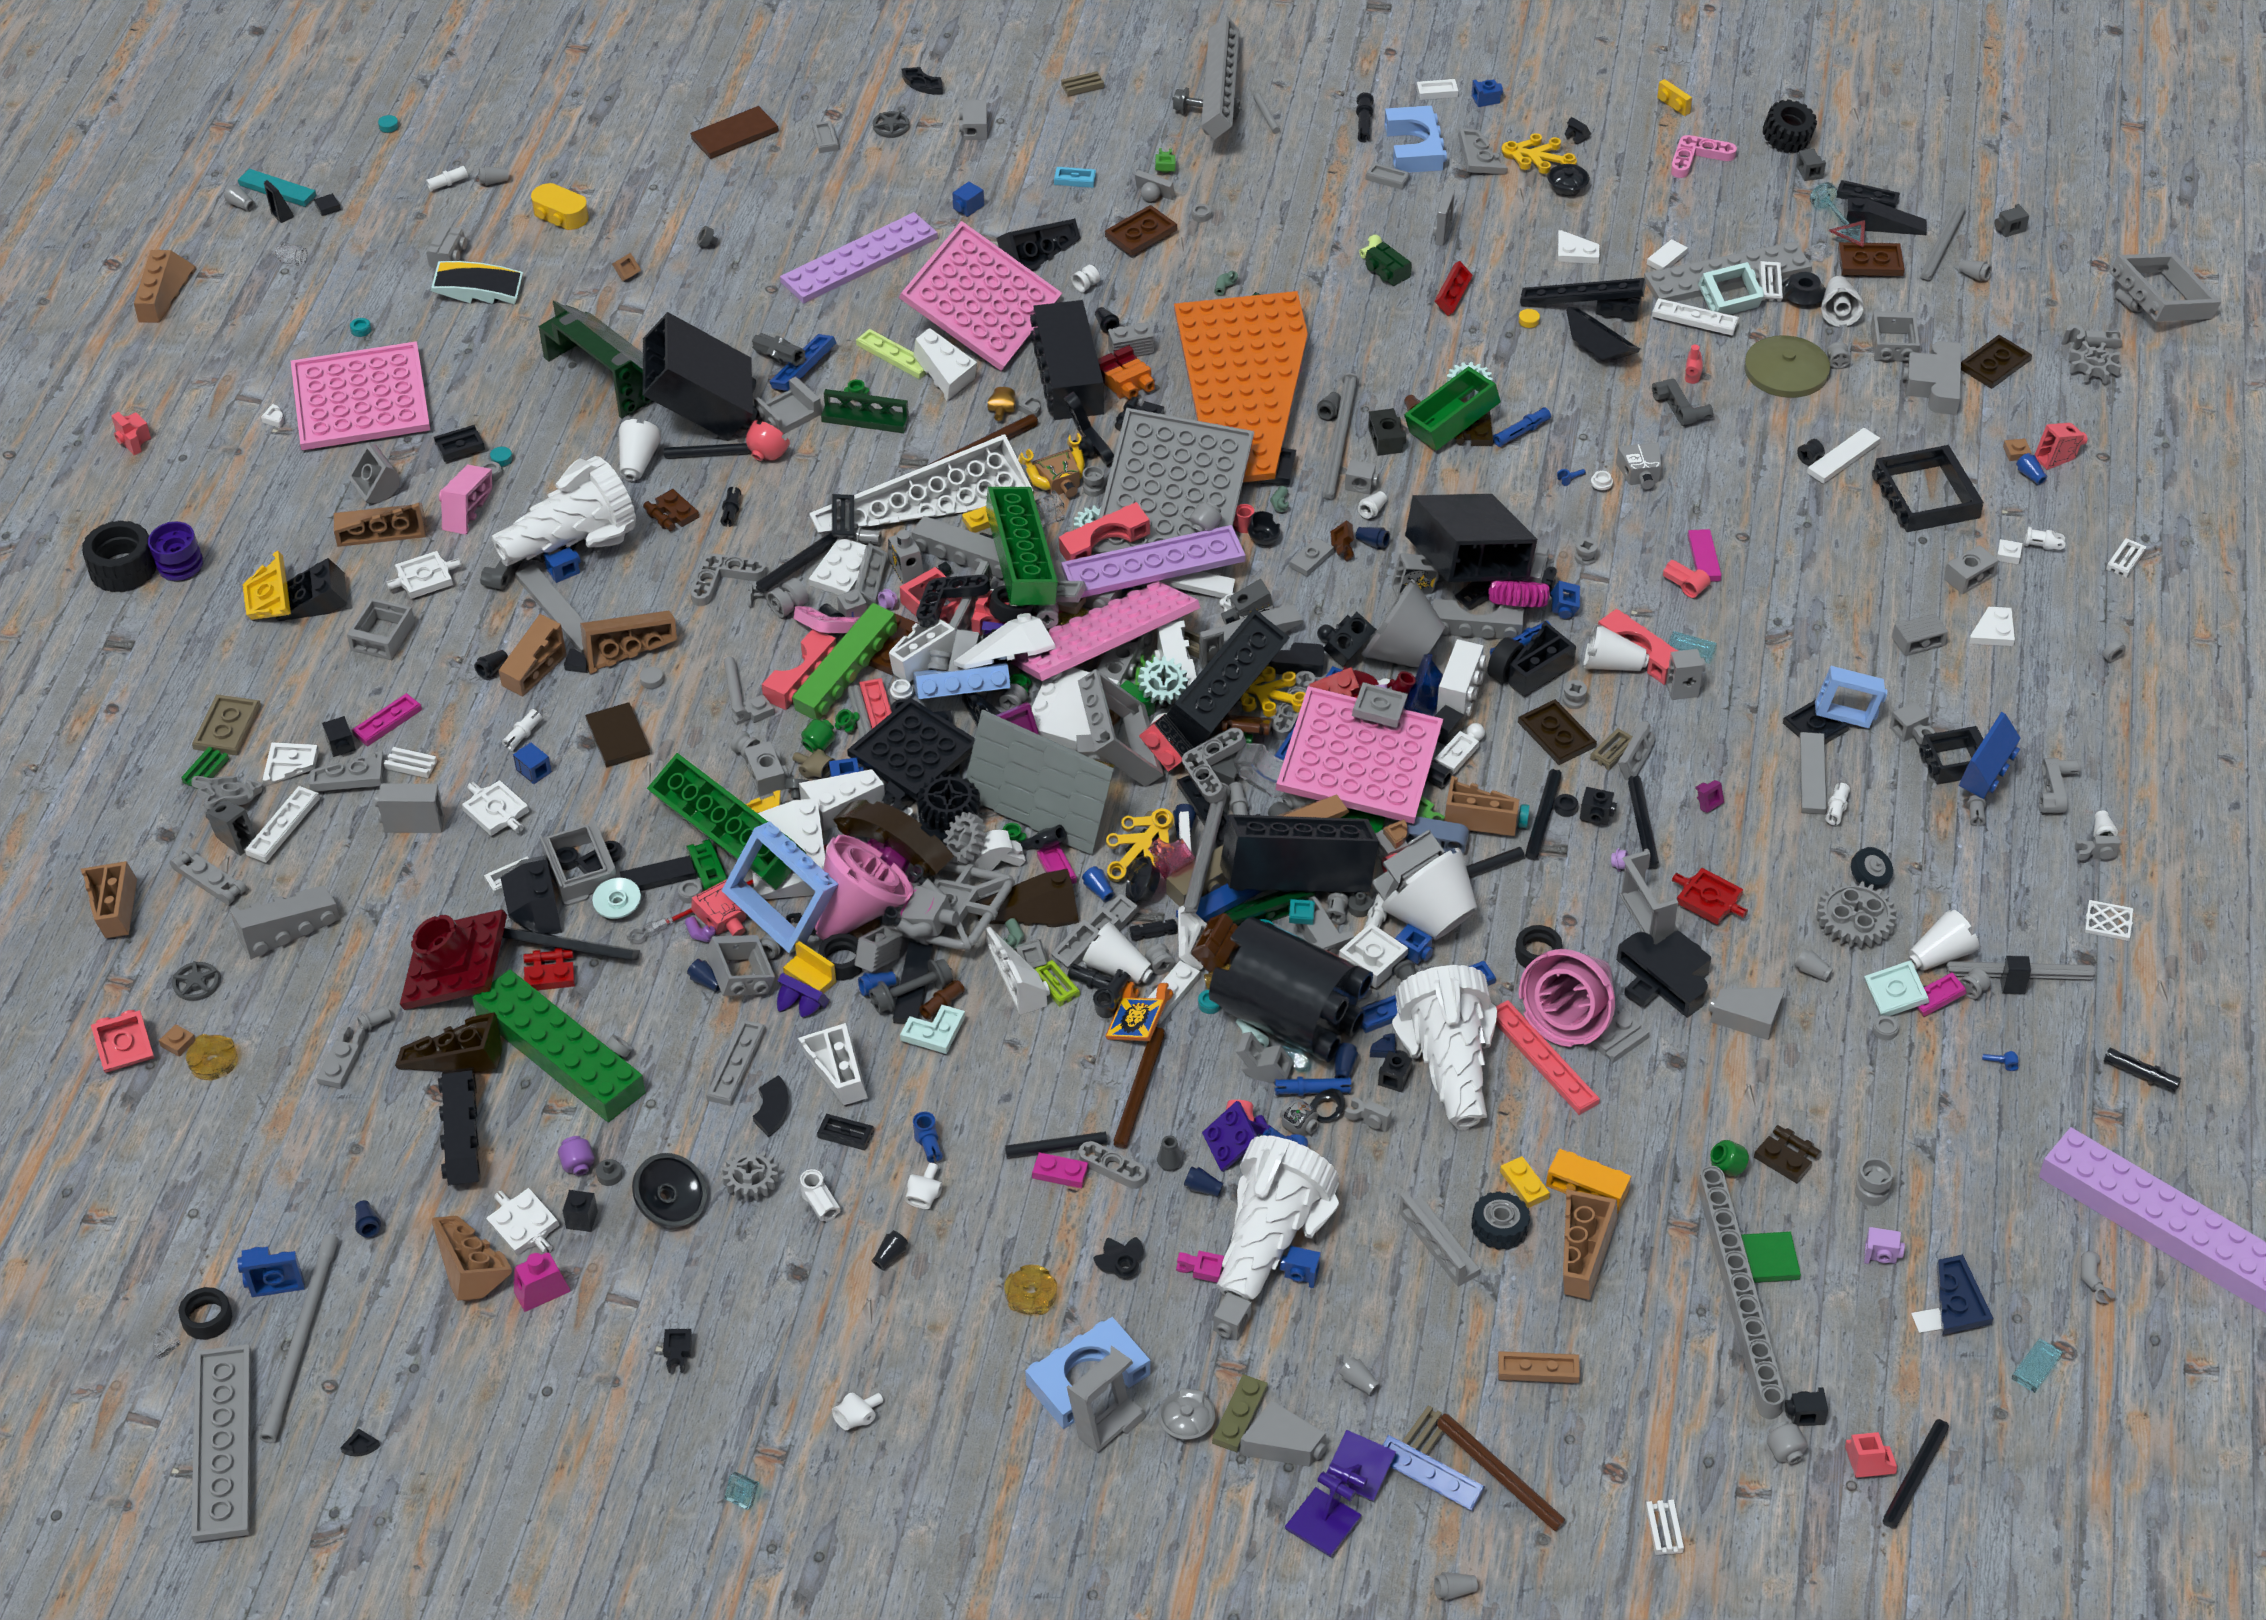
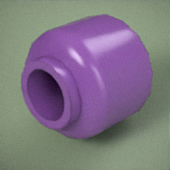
M580 1136L566 1138L558 1149V1156L563 1170L567 1173H574L575 1176L586 1174L595 1161L590 1143Z

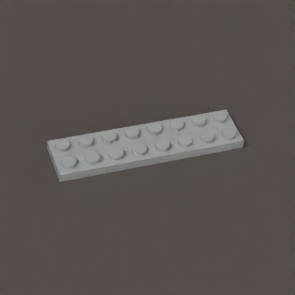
M1796 241L1647 272L1644 273V278L1656 301L1659 298L1676 302L1703 296L1698 283L1702 274L1748 262L1750 268L1755 272L1758 284H1760V261L1781 263L1782 279L1799 272L1811 273L1812 265ZM1765 267L1766 282H1768L1767 267ZM1772 267L1773 281L1776 280L1775 267ZM1742 277L1716 283L1720 292L1746 287Z
M249 1344L195 1351L191 1526L193 1542L250 1535L251 1348Z

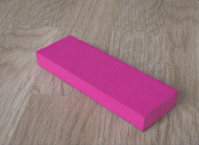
M1710 529L1688 530L1687 536L1695 569L1705 571L1710 577V581H1721V571Z
M406 693L353 728V735L368 747L422 710L421 704Z

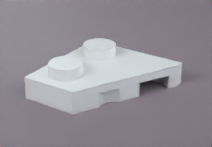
M1559 230L1558 262L1599 264V244Z
M1988 607L1970 635L1969 644L2013 646L2015 637L2012 609Z
M272 742L263 776L264 785H271L315 769L319 753L318 746Z
M1183 905L1178 909L1179 958L1193 968L1202 970L1203 965L1201 961H1198L1191 953L1207 923L1196 913H1186Z

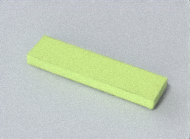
M871 329L856 339L857 346L918 379L927 374L913 356L914 352Z

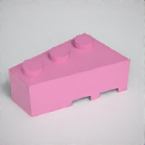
M467 465L441 489L439 501L441 502L442 530L467 535L469 521H474L477 517V514L474 513L478 506H483L492 490V469Z

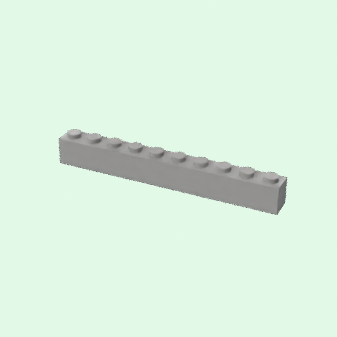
M1228 16L1209 28L1201 128L1206 135H1210L1213 139H1216L1230 129L1233 124L1239 28Z
M926 516L922 517L911 532L912 538L920 551L976 570L981 560L987 561L990 564L993 576L1004 579L992 538ZM1051 558L1057 581H1066L1061 569V562ZM1122 589L1087 596L1086 603L1083 606L1091 609L1107 606L1111 600L1122 599Z

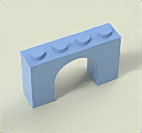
M1432 105L1385 109L1384 126L1387 137L1413 135L1425 140L1417 144L1394 145L1393 165L1395 169L1409 173L1443 170V162L1447 161L1446 150H1443L1444 142L1443 138H1440V125H1437V113L1433 112Z
M1004 661L965 670L937 671L933 669L913 672L915 695L918 699L1010 688L1008 665Z
M1113 1317L1097 1323L1090 1331L1076 1336L1069 1344L1053 1350L1048 1357L1040 1362L1032 1363L1025 1370L1026 1386L1062 1429L1075 1423L1067 1386L1072 1387V1385L1066 1379L1068 1372L1075 1365L1086 1361L1100 1362L1110 1354L1111 1346H1113L1133 1362L1122 1373L1124 1383L1128 1388L1150 1375V1359Z

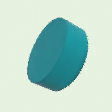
M385 115L378 120L379 129L382 132L391 133L399 127L398 119L393 115Z
M366 318L354 319L350 323L351 334L356 337L368 335L372 330L370 321Z
M496 447L490 453L491 461L497 462L501 467L509 465L513 460L512 452L507 447Z
M1520 805L1519 828H1527L1530 805Z
M1209 990L1202 991L1199 994L1198 1008L1203 1013L1214 1014L1221 1010L1222 1007L1209 1000Z

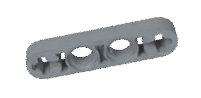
M1309 671L1297 673L1296 684L1291 686L1287 693L1293 695L1296 692L1306 693L1309 684L1315 682V675ZM1304 681H1306L1304 688L1301 687V683H1304ZM1284 701L1272 723V734L1278 740L1286 739L1299 715V712H1295L1296 714L1293 716L1285 715L1286 711H1295L1292 709L1291 703ZM1283 723H1286V728H1283V730H1281L1283 727Z

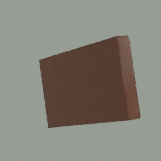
M757 106L691 132L690 135L691 139L711 159L774 134L779 129L778 125L762 108Z

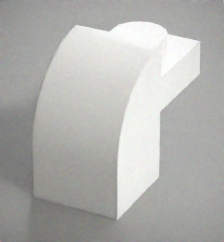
M992 830L984 833L987 834V837L982 839L985 845L979 848L980 855L975 854L974 861H970V863L976 865L977 868L992 871L1001 860L1019 867L1026 860L1021 843L1010 840L1008 831Z

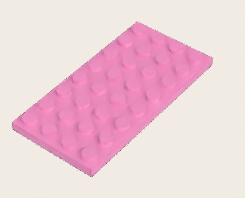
M1159 581L1147 584L1146 588L1131 591L1122 599L1111 600L1107 606L1094 608L1083 617H1074L1063 626L1052 627L1048 633L1055 643V649L1028 656L1027 653L1015 654V659H1012L1009 663L1044 681L1199 609V601Z

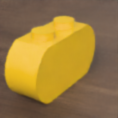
M554 183L542 184L532 191L531 200L536 217L566 230L578 229L588 222V208L584 196Z

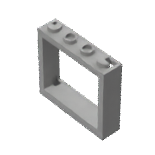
M2175 253L2118 255L2109 271L2156 322L2213 319L2221 304V301ZM2162 272L2187 300L2166 301L2140 273Z
M1097 669L1078 680L1095 752L1145 787L1162 777L1163 771L1160 761L1139 737L1150 726L1145 705ZM1108 708L1123 718L1131 749L1116 739Z

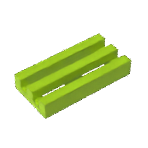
M1053 960L1035 969L1042 982H1047L1050 991L1049 996L1059 1007L1064 1005V1001L1068 1003L1072 1001V997L1078 998L1080 996V990ZM1050 968L1052 970V972L1069 990L1068 992H1066V990L1060 985L1059 981L1055 977H1053V975L1047 969Z

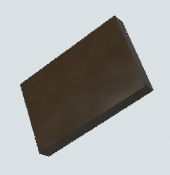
M1998 335L1961 361V371L1992 389L2031 361L2032 354L2003 336Z
M1556 699L1518 717V723L1558 765L1595 748L1597 745V741Z
M630 702L585 715L587 724L606 767L650 755V748Z

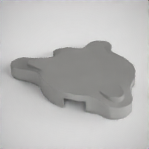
M195 776L192 778V786L198 788L197 796L204 799V807L206 809H212L224 800L238 806L244 805L262 792V784L260 782L246 779V784L237 782L236 776L218 778Z

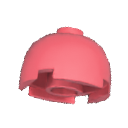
M757 420L752 423L746 434L748 449L752 452V457L758 461L763 459L772 461L780 458L789 447L790 440L787 438L785 441L782 438L784 433L776 427L763 421L759 425Z

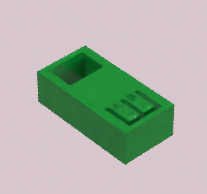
M1468 366L1406 412L1404 416L1409 432L1437 451L1501 403L1496 384ZM1476 390L1479 392L1466 403L1461 401L1472 391Z

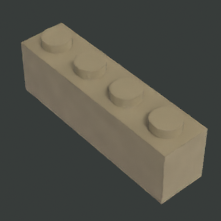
M1223 845L1212 852L1201 897L1227 884L1220 867ZM1195 861L1166 878V894L1179 907L1184 905Z

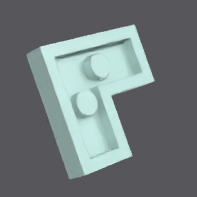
M941 1005L933 1023L909 1016L900 1034V1041L947 1054L965 1019V1011Z

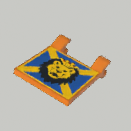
M1127 982L1105 1037L1110 1040L1150 1041L1166 1002L1173 996V991L1167 989L1169 984H1158L1156 998H1137L1139 989L1133 988L1134 982Z

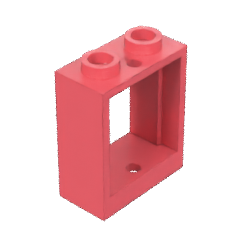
M934 567L900 586L901 603L916 616L920 604L919 600L922 599L928 582L935 578L946 576ZM963 597L947 598L951 603L943 607L939 619L947 624L950 623Z

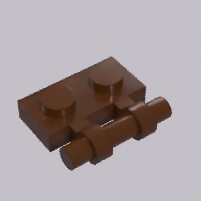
M674 489L655 498L656 504H652L649 501L643 504L646 513L651 518H655L663 529H668L669 531L675 529V523L683 527L699 518V511Z

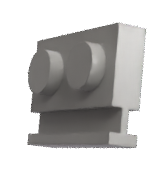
M1622 1011L1612 1019L1606 1031L1590 1044L1604 1056L1607 1055L1610 1061L1614 1063L1649 1038V1031L1643 1030L1641 1024L1626 1011Z

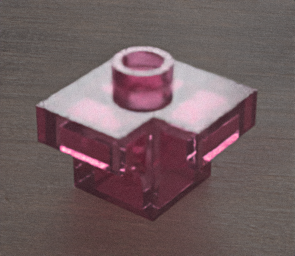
M1158 838L1148 848L1155 858L1153 863L1165 880L1167 877L1193 863L1195 859L1182 838L1174 843H1165Z

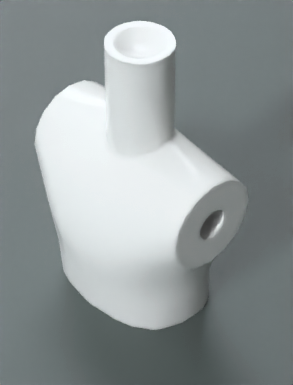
M935 1163L928 1164L924 1176L910 1175L905 1197L906 1203L917 1208L929 1209L934 1199L940 1196L943 1183L934 1180L938 1169Z
M849 1393L844 1397L842 1403L832 1408L833 1418L844 1430L868 1425L876 1416L872 1408L883 1403V1398L881 1394L877 1393L863 1400L855 1393Z

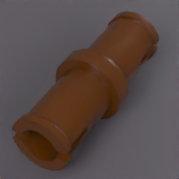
M954 980L943 990L935 992L932 999L919 1007L921 1015L929 1020L939 1011L941 1005L950 1006L951 1001L965 992L963 984L959 980Z

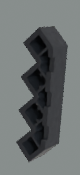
M474 1067L443 1071L442 1078H438L439 1092L442 1093L443 1106H439L440 1120L443 1121L444 1135H440L441 1149L445 1152V1164H441L442 1178L447 1179L448 1186L479 1182L481 1179L478 1158L480 1147L477 1131L478 1113L475 1097L477 1086Z

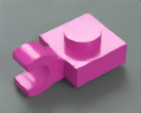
M1200 1250L1197 1257L1180 1252L1176 1271L1182 1273L1193 1271V1278L1217 1283L1220 1278L1224 1256Z

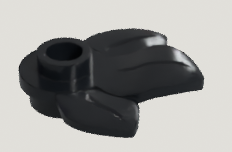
M1137 1237L1128 1241L1125 1246L1111 1238H1107L1104 1243L1103 1254L1094 1256L1093 1260L1102 1271L1114 1272L1116 1276L1128 1279L1135 1276L1139 1270L1138 1261L1144 1255L1143 1245Z

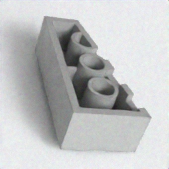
M324 885L296 892L290 898H283L282 896L273 898L271 903L263 905L259 902L250 904L248 909H230L238 939L250 959L340 920L337 905Z

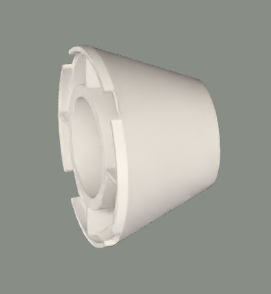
M1456 848V853L1453 854L1450 850L1416 872L1405 881L1407 884L1399 892L1395 890L1382 904L1384 911L1433 937V940L1440 939L1458 927L1477 909L1462 851Z

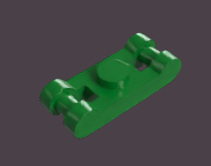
M710 839L702 841V844L694 846V844L686 846L703 891L727 880ZM715 874H716V877H715V878H711V879L708 878V876H712V875H715Z

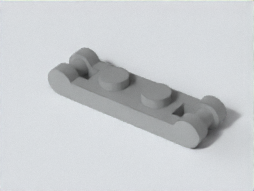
M191 847L185 848L181 856L174 857L170 861L171 867L176 872L226 905H230L235 900V896L238 894L242 895L247 890L246 885L241 880H236L196 854Z

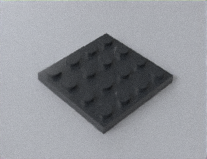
M910 697L848 748L847 755L850 758H856L859 764L869 770L872 769L876 775L887 782L891 781L907 795L917 800L919 789L923 788L924 782L930 783L931 778L939 779L940 774L945 777L972 754L975 738Z

